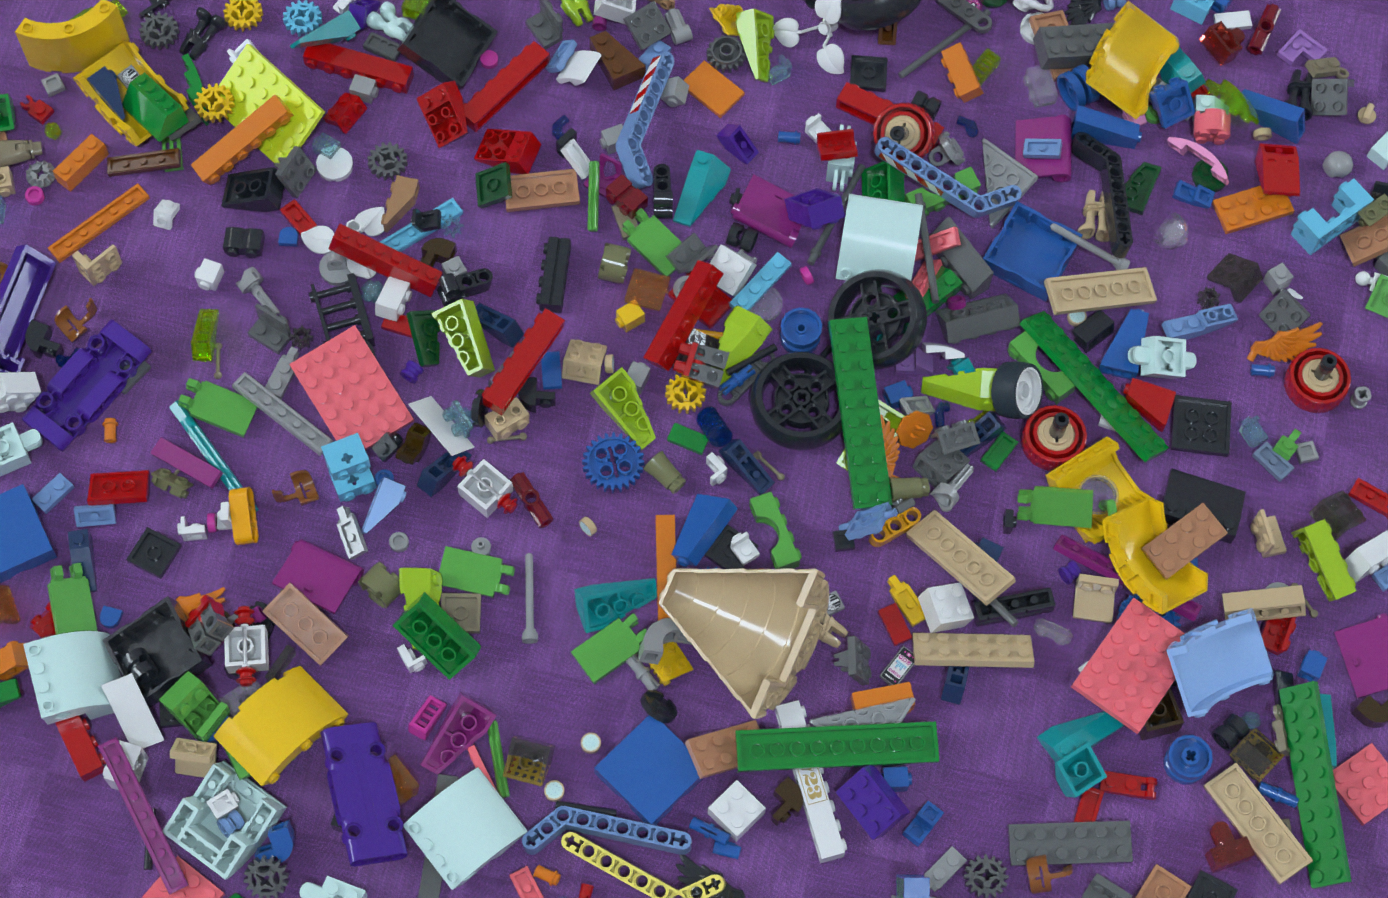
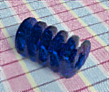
M705 407L698 413L696 418L697 424L712 446L722 447L732 440V431L715 407Z

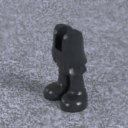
M198 7L196 10V16L199 19L195 29H189V33L186 34L179 49V53L182 55L190 52L192 60H196L204 53L208 46V41L218 31L227 26V22L222 17L216 14L212 16L202 7ZM210 25L205 34L202 37H200V35L203 33L206 27Z
M1295 69L1287 86L1289 98L1284 102L1297 106L1298 95H1301L1299 107L1305 109V121L1313 116V110L1309 105L1313 77L1307 72L1305 80L1301 81V70Z

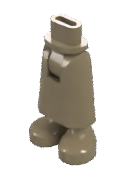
M0 140V167L24 162L35 158V155L43 154L41 141Z

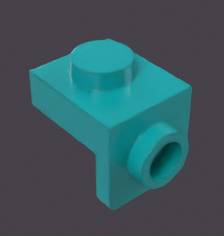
M968 357L954 358L946 366L948 370L953 371L954 375H958L959 371H964L965 373L976 372Z

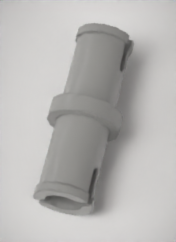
M636 654L626 661L636 674L637 680H641L648 690H656L660 686L651 675L650 669L645 667L642 662H639Z

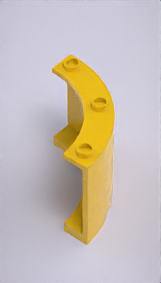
M100 0L87 13L65 22L42 23L24 18L15 31L29 66L46 72L62 71V73H74L83 71L122 42L130 41L118 6L107 0Z
M1127 1L1113 20L1116 22L1110 30L1106 29L1098 42L1089 62L1092 65L1091 69H1088L1086 72V83L1137 120L1139 116H1143L1147 112L1149 93L1157 81L1156 77L1171 54L1178 50L1180 44L1178 37L1130 1Z
M124 41L77 74L73 79L85 96H89L95 101L96 105L94 107L120 135L124 134L128 142L137 147L152 135L125 110L126 123L123 122L87 81L88 77L104 66L108 70L111 69L117 76L132 65L139 75L145 72L182 106L184 112L189 107L186 104L187 99L185 96L166 85L160 74L156 75L138 53L139 49L136 44ZM117 78L121 102H123L127 89Z
M1147 497L1103 518L1105 543L1109 544L1111 551L1109 557L1126 587L1133 595L1137 594L1143 599L1142 603L1160 614H1164L1206 592L1208 589V573L1200 570L1190 562L1165 580L1141 549L1166 531L1168 527L1165 520L1164 503Z
M301 666L287 670L283 673L284 677L281 679L273 678L259 688L238 707L240 711L234 718L228 717L213 736L261 786L274 784L280 778L279 774L302 751H307L313 742L321 737L320 732L322 730L343 726L345 724L344 720L348 716V713Z

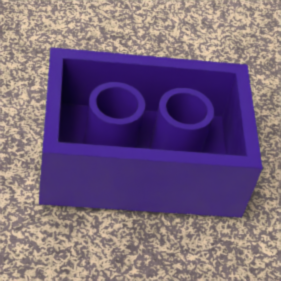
M819 188L784 199L789 220L802 224L805 227H810L813 230L820 229L827 223H837L839 219L845 217L841 196Z
M874 765L863 767L836 791L837 795L872 840L883 837L910 813Z

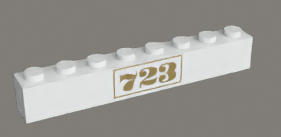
M799 700L776 706L775 714L780 728L810 727L809 724L806 725L804 719L807 717L804 705L800 706ZM823 768L792 770L796 784L800 787L803 795V807L820 863L844 857L847 845L845 839H841L839 834L841 825L838 819L835 820L833 814L835 806L833 800L828 798L827 793L830 790L827 781H823L821 775L824 773Z

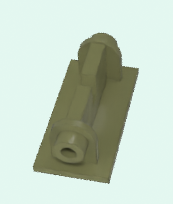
M1385 193L1357 213L1360 216L1359 225L1370 227L1388 214V197Z
M159 468L151 473L153 475L151 482L154 486L164 491H167L169 486H171L169 493L180 499H186L189 494L186 490L194 485L188 482L186 478L176 476L165 468Z

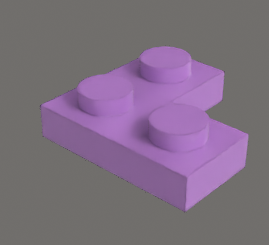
M1299 29L1278 51L1277 56L1291 66L1301 54L1309 60L1322 59L1328 49Z

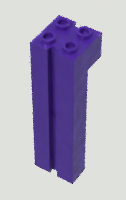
M27 244L16 246L0 284V373L21 371L25 359L17 357L25 340L27 328L35 316L57 263Z

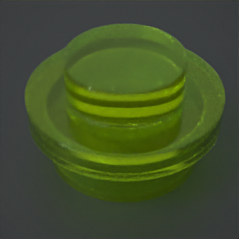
M55 122L45 124L44 131L47 137L53 140L58 139L61 135L59 126Z

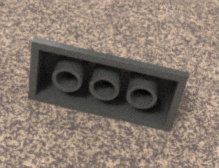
M949 216L932 234L951 227H957V225ZM958 228L961 245L938 253L936 256L938 259H941L943 267L951 269L963 282L961 291L972 300L989 289L994 272Z
M1006 293L967 302L966 306L959 310H951L948 307L935 310L943 337L948 343L952 344L959 343L964 339H976L984 334L993 335L1001 330H1012L1020 326L1018 305Z

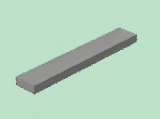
M246 372L232 384L233 389L319 456L323 454L321 446L333 442L331 438Z

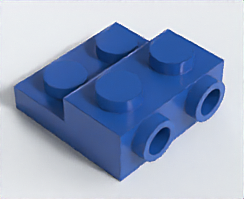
M1179 77L1171 78L1167 85L1161 84L1153 87L1154 91L1149 93L1153 109L1157 110L1160 124L1163 128L1174 125L1196 113L1188 82Z

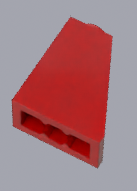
M1132 378L1130 384L1126 383L1123 394H1126L1127 402L1158 431L1163 432L1176 392Z

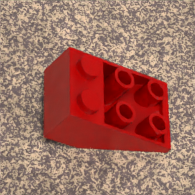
M455 81L442 83L416 98L439 148L468 133L463 98Z
M487 129L474 160L493 167L506 162L510 164L511 173L529 174L542 144L529 131Z
M1260 143L1255 164L1263 194L1285 195L1288 197L1300 196L1299 156L1296 146Z

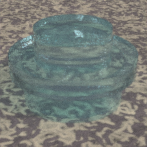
M1245 712L1244 716L1241 717L1249 729H1255L1261 725L1260 716L1257 713Z

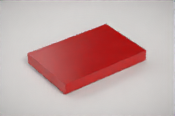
M716 287L698 320L711 329L730 310L729 303L732 299ZM672 289L668 296L675 301L676 296Z
M149 470L91 474L87 497L88 506L147 502L150 481Z

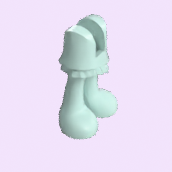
M388 1L381 5V16L373 11L367 16L366 20L370 28L383 30L387 36L401 41L406 36L405 32L408 33L413 24L405 17H397L395 15V6Z

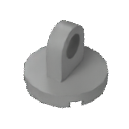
M947 131L939 135L941 144L929 154V160L935 166L945 165L951 160L956 165H960L965 161V158H962L964 153L960 145L954 138L950 139L948 137L950 133ZM937 152H941L943 155L941 162L935 160Z
M333 251L324 255L319 265L323 280L332 286H340L348 282L347 274H351L347 267L348 258Z

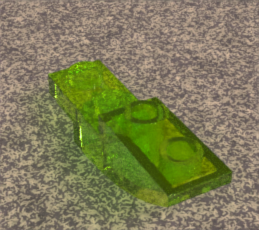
M1207 79L1204 85L1209 89L1208 93L1212 96H1220V99L1229 108L1228 112L1235 117L1240 115V118L1248 124L1250 121L1256 125L1259 123L1255 108L1237 87L1226 79L1221 84Z

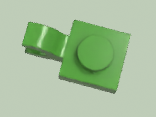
M1295 428L1288 438L1283 435L1272 450L1288 461L1299 447L1294 442L1301 432Z

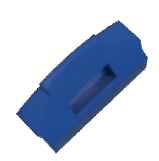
M714 841L712 853L738 859L742 847L729 841L726 846Z

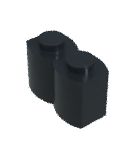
M227 227L223 250L225 254L231 257L246 255L248 258H256L262 256L265 239L264 232L256 228Z

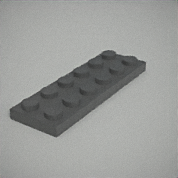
M1130 821L1008 825L1010 866H1026L1029 858L1046 854L1047 865L1133 862Z

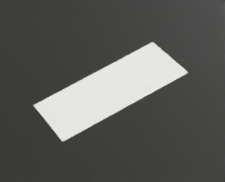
M432 396L408 404L451 456L474 448L473 444Z
M132 673L101 685L129 743L146 748L164 741Z

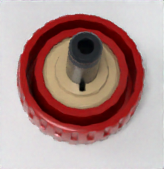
M897 103L887 107L877 117L873 131L875 144L878 143L880 138L888 137L921 158L925 157L931 147H933L936 132L934 122L926 110L912 103ZM896 155L898 160H904L901 155Z
M1311 348L1299 353L1290 363L1285 374L1284 387L1290 400L1300 409L1311 413H1325L1335 409L1346 397L1351 386V373L1346 362L1335 352L1324 348Z
M1057 405L1045 406L1038 409L1028 418L1022 432L1021 444L1024 454L1032 464L1043 470L1053 471L1084 451L1087 442L1086 427L1082 419L1072 410Z

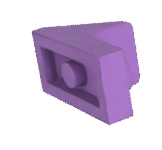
M917 348L915 354L895 365V373L933 375V356Z

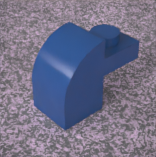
M289 820L270 826L267 835L271 843L258 847L255 858L258 857L261 860L262 856L266 855L267 859H270L273 855L274 859L277 856L278 860L281 859V862H283L290 856L295 843V832Z

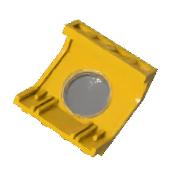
M1107 436L1045 475L1049 487L1094 490L1092 528L1074 527L1085 543L1090 541L1096 544L1104 539L1103 518L1108 517V512L1102 511L1099 508L1101 500L1113 499L1116 502L1117 511H1120L1147 497L1153 498L1137 487L1118 460L1116 451L1120 449L1118 442Z

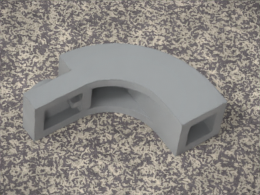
M670 618L661 619L648 628L639 647V662L658 665L663 655V644L677 642L692 645V643L686 639Z

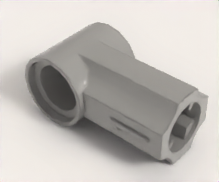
M673 8L665 13V19L672 31L671 37L675 45L693 40L691 29L688 24H685L679 9Z

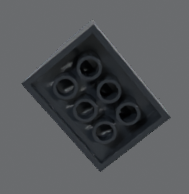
M1171 468L1162 499L1166 524L1174 525L1200 504L1204 503L1228 532L1220 541L1231 544L1237 534L1246 491Z

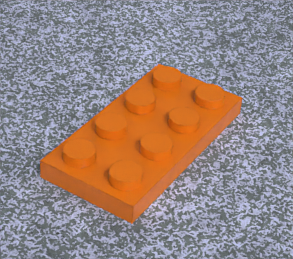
M1261 186L1212 201V206L1225 234L1293 214L1295 211L1288 196L1263 194Z

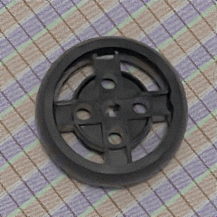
M841 0V17L839 22L853 30L879 29L907 17L919 6L921 0Z
M883 269L864 271L844 282L834 294L827 314L829 338V320L867 317L874 370L893 367L911 356L922 341L927 324L926 306L918 288L905 276ZM888 285L900 289L907 296L908 300L899 302L892 295L883 293L881 286ZM859 294H861L862 297H860V298L854 303V305H853L852 308H851L850 314H849L848 316H845V314H846V312H847V309L849 308V306H850V304L852 303V301H853ZM877 298L876 303L874 305H870L871 301ZM898 311V315L895 318H891L892 314ZM909 323L903 337L892 347V342L901 334L904 324ZM883 334V338L877 341L878 335Z
M791 352L773 359L761 369L751 388L750 408L756 425L768 439L784 448L803 451L822 447L833 441L843 431L840 406L834 419L827 414L830 405L829 393L835 390L838 395L834 363L815 353ZM792 371H810V372L816 374L817 376L815 377V376H812V375H810V374H805V373L792 374L791 372H792ZM771 383L776 388L773 394L774 408L767 412L764 407L763 396L766 387ZM791 385L793 389H786L785 386ZM818 388L820 391L814 392L812 389ZM789 410L791 411V413L784 414L782 411ZM814 412L818 416L812 417L809 415V413ZM788 425L798 429L811 428L813 431H793L785 428V426Z

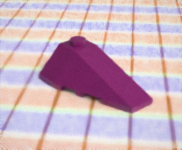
M460 692L420 765L438 775L488 731L497 715L479 702Z

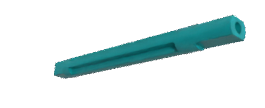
M178 400L175 401L169 409L209 464L223 472L220 479L230 491L231 489L243 488L196 421L190 416L188 410L178 406Z

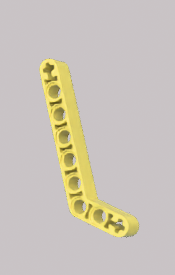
M568 832L563 835L561 840L563 848L652 898H675L677 895L683 898H694L692 890L697 886L703 892L700 898H710L721 893L726 887L725 879L720 875L714 874L678 890L577 833ZM575 837L574 841L582 845L580 848L575 845L569 846L570 842L568 839ZM588 846L594 848V854L591 857L585 855V849ZM605 856H610L612 859V864L609 867H605L602 863ZM624 865L630 869L627 877H623L620 874V869ZM642 875L648 879L645 887H641L638 884V878ZM714 878L715 880H720L721 883L718 885L719 889H717L716 887H712L708 889V891L710 892V894H708L707 889L703 885V883L706 882V886H709L713 884ZM660 885L666 889L663 897H658L656 894V888Z

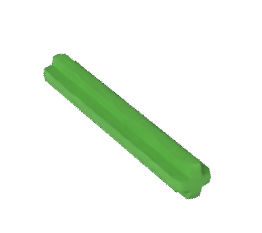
M598 161L589 162V232L598 231L600 165Z
M494 720L488 729L497 790L502 798H507L510 794L507 777L504 776L506 770L498 723Z

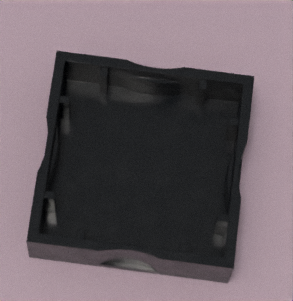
M428 0L396 50L441 83L455 81L460 90L474 70L477 60L486 51L498 31L478 16L468 12L456 0Z
M169 596L146 610L135 621L124 625L102 640L123 677L130 674L122 663L123 657L133 649L145 648L151 658L150 660L153 661L159 671L156 678L151 682L138 686L149 708L158 703L159 699L187 671L196 677L212 666L205 653L194 649L188 631L189 628L185 625L188 619L179 602Z

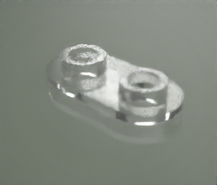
M1042 618L1037 619L1034 629L1039 636L1053 639L1059 645L1071 642L1073 634L1068 629Z

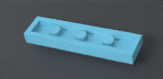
M777 252L732 299L729 306L734 309L738 305L750 311L792 266V263Z

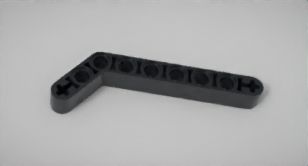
M1078 132L1071 144V152L1100 171L1111 253L1117 258H1125L1133 244V236L1121 157L1089 134Z

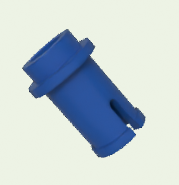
M797 130L795 132L779 131L778 142L794 143L796 145V143H800L801 132H797Z
M1268 363V365L1251 364L1250 375L1267 376V378L1274 377L1275 365H1271V363Z

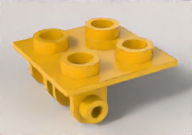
M719 4L716 8H709L713 18L720 23L725 34L739 36L736 27V13L743 11L740 5Z
M676 642L663 644V655L658 665L649 663L650 669H654L653 673L657 674L660 684L664 686L670 684V680L694 670Z

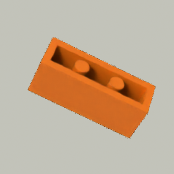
M961 42L941 51L943 55L941 62L944 68H948L950 72L947 76L951 84H955L956 88L953 90L957 99L961 98L965 103L984 94Z
M91 133L53 170L57 182L71 192L109 155L105 144Z
M910 682L853 692L850 700L852 708L855 710L910 697L914 698ZM915 702L913 703L907 714L911 713V710H914Z

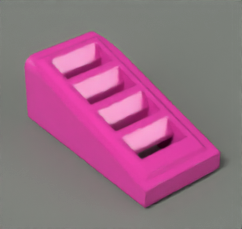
M430 695L409 723L408 731L425 741L446 709L447 704ZM430 704L438 708V710L436 711L433 708L429 707ZM425 712H428V713H430V714H432V715H434V716L431 717L430 715L426 714ZM421 718L428 721L429 723L427 724L423 722Z

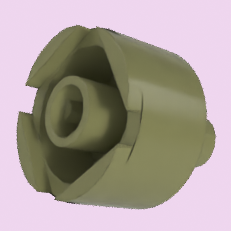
M605 243L598 279L623 284L631 249Z
M377 562L358 581V584L363 591L367 590L369 593L368 597L372 601L386 609L401 594L399 577L393 572L391 574L388 573L386 567L381 562Z

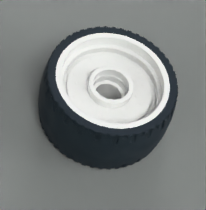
M1013 361L1001 364L994 374L991 386L993 407L1003 417L1012 419H1028L1039 409L1043 397V379L1040 370L1034 364Z

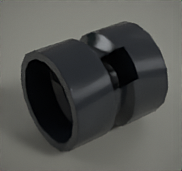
M918 90L911 103L926 110L931 119L934 120L942 101L935 97L928 98V94Z
M734 222L729 230L726 244L735 248L740 246V249L751 253L756 244L759 231L750 227L745 229L744 225Z
M142 647L133 649L122 659V663L130 674L132 673L138 686L151 682L159 673L153 661L150 660L151 658L147 651Z
M1231 713L1223 721V725L1215 728L1211 734L1221 748L1231 751L1238 744V740H1242L1250 732V729L1241 717Z

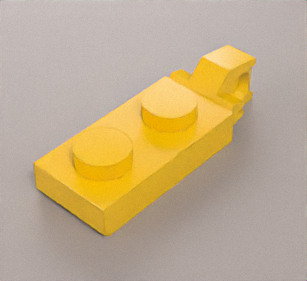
M896 575L888 578L887 583L891 587L889 590L891 597L912 628L926 620L920 602L909 584H906L904 581L900 583Z

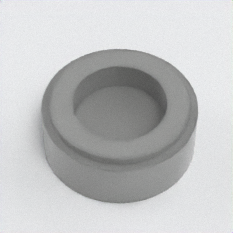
M396 532L391 535L389 544L393 551L400 553L408 548L409 539L405 533Z

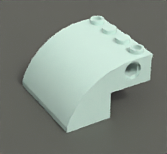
M849 194L836 279L848 280L864 271L883 269L899 273L911 281L923 205ZM882 285V286H885V287L896 288V287H893V286Z
M98 631L70 632L23 644L41 719L47 725L85 713L90 720L114 713L101 687L103 684L121 678L119 668L114 664L102 641L110 636V634Z
M225 761L212 765L193 796L182 799L163 829V833L226 880L252 857L257 848L268 837L267 834L270 826L277 824L287 807L250 779L239 780L234 768ZM226 789L230 793L234 791L240 802L237 803L238 809L236 811H238L245 822L244 827L240 830H235L234 833L230 834L229 838L225 837L218 828L217 819L206 803Z
M479 767L451 784L403 824V827L451 890L467 882L489 861L501 856L528 832Z

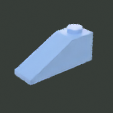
M385 477L380 480L362 526V534L370 531L399 502L404 501L406 496L404 489L406 486Z

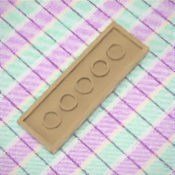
M1147 267L1046 278L1044 281L1054 315L1154 304L1157 301Z
M936 510L932 511L906 532L907 537L986 606L1016 582L1013 575Z
M912 634L915 665L1034 668L1035 661L1031 635Z
M1237 763L1203 786L1279 885L1313 862L1312 858Z

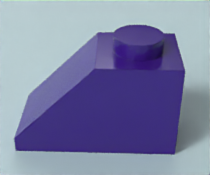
M356 0L349 3V11L361 28L359 30L368 27L366 22L367 16L373 11L377 12L380 1Z
M727 124L716 135L723 147L744 164H748L759 153L741 125Z

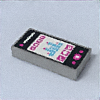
M903 646L879 678L889 685L900 684L915 665L914 654Z

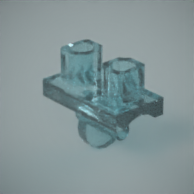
M458 400L452 401L451 407L445 409L442 416L446 422L452 420L456 422L451 426V431L455 437L463 435L464 438H468L471 436L470 431L473 429V422H475L471 419V410L468 411L467 407L462 408Z

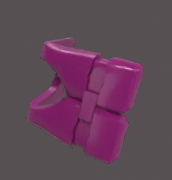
M603 153L600 155L599 195L606 198V187L622 174V163ZM610 161L615 165L616 174L605 177L604 167L606 162ZM587 178L586 181L584 182V187H586V188H588V189H589V178Z

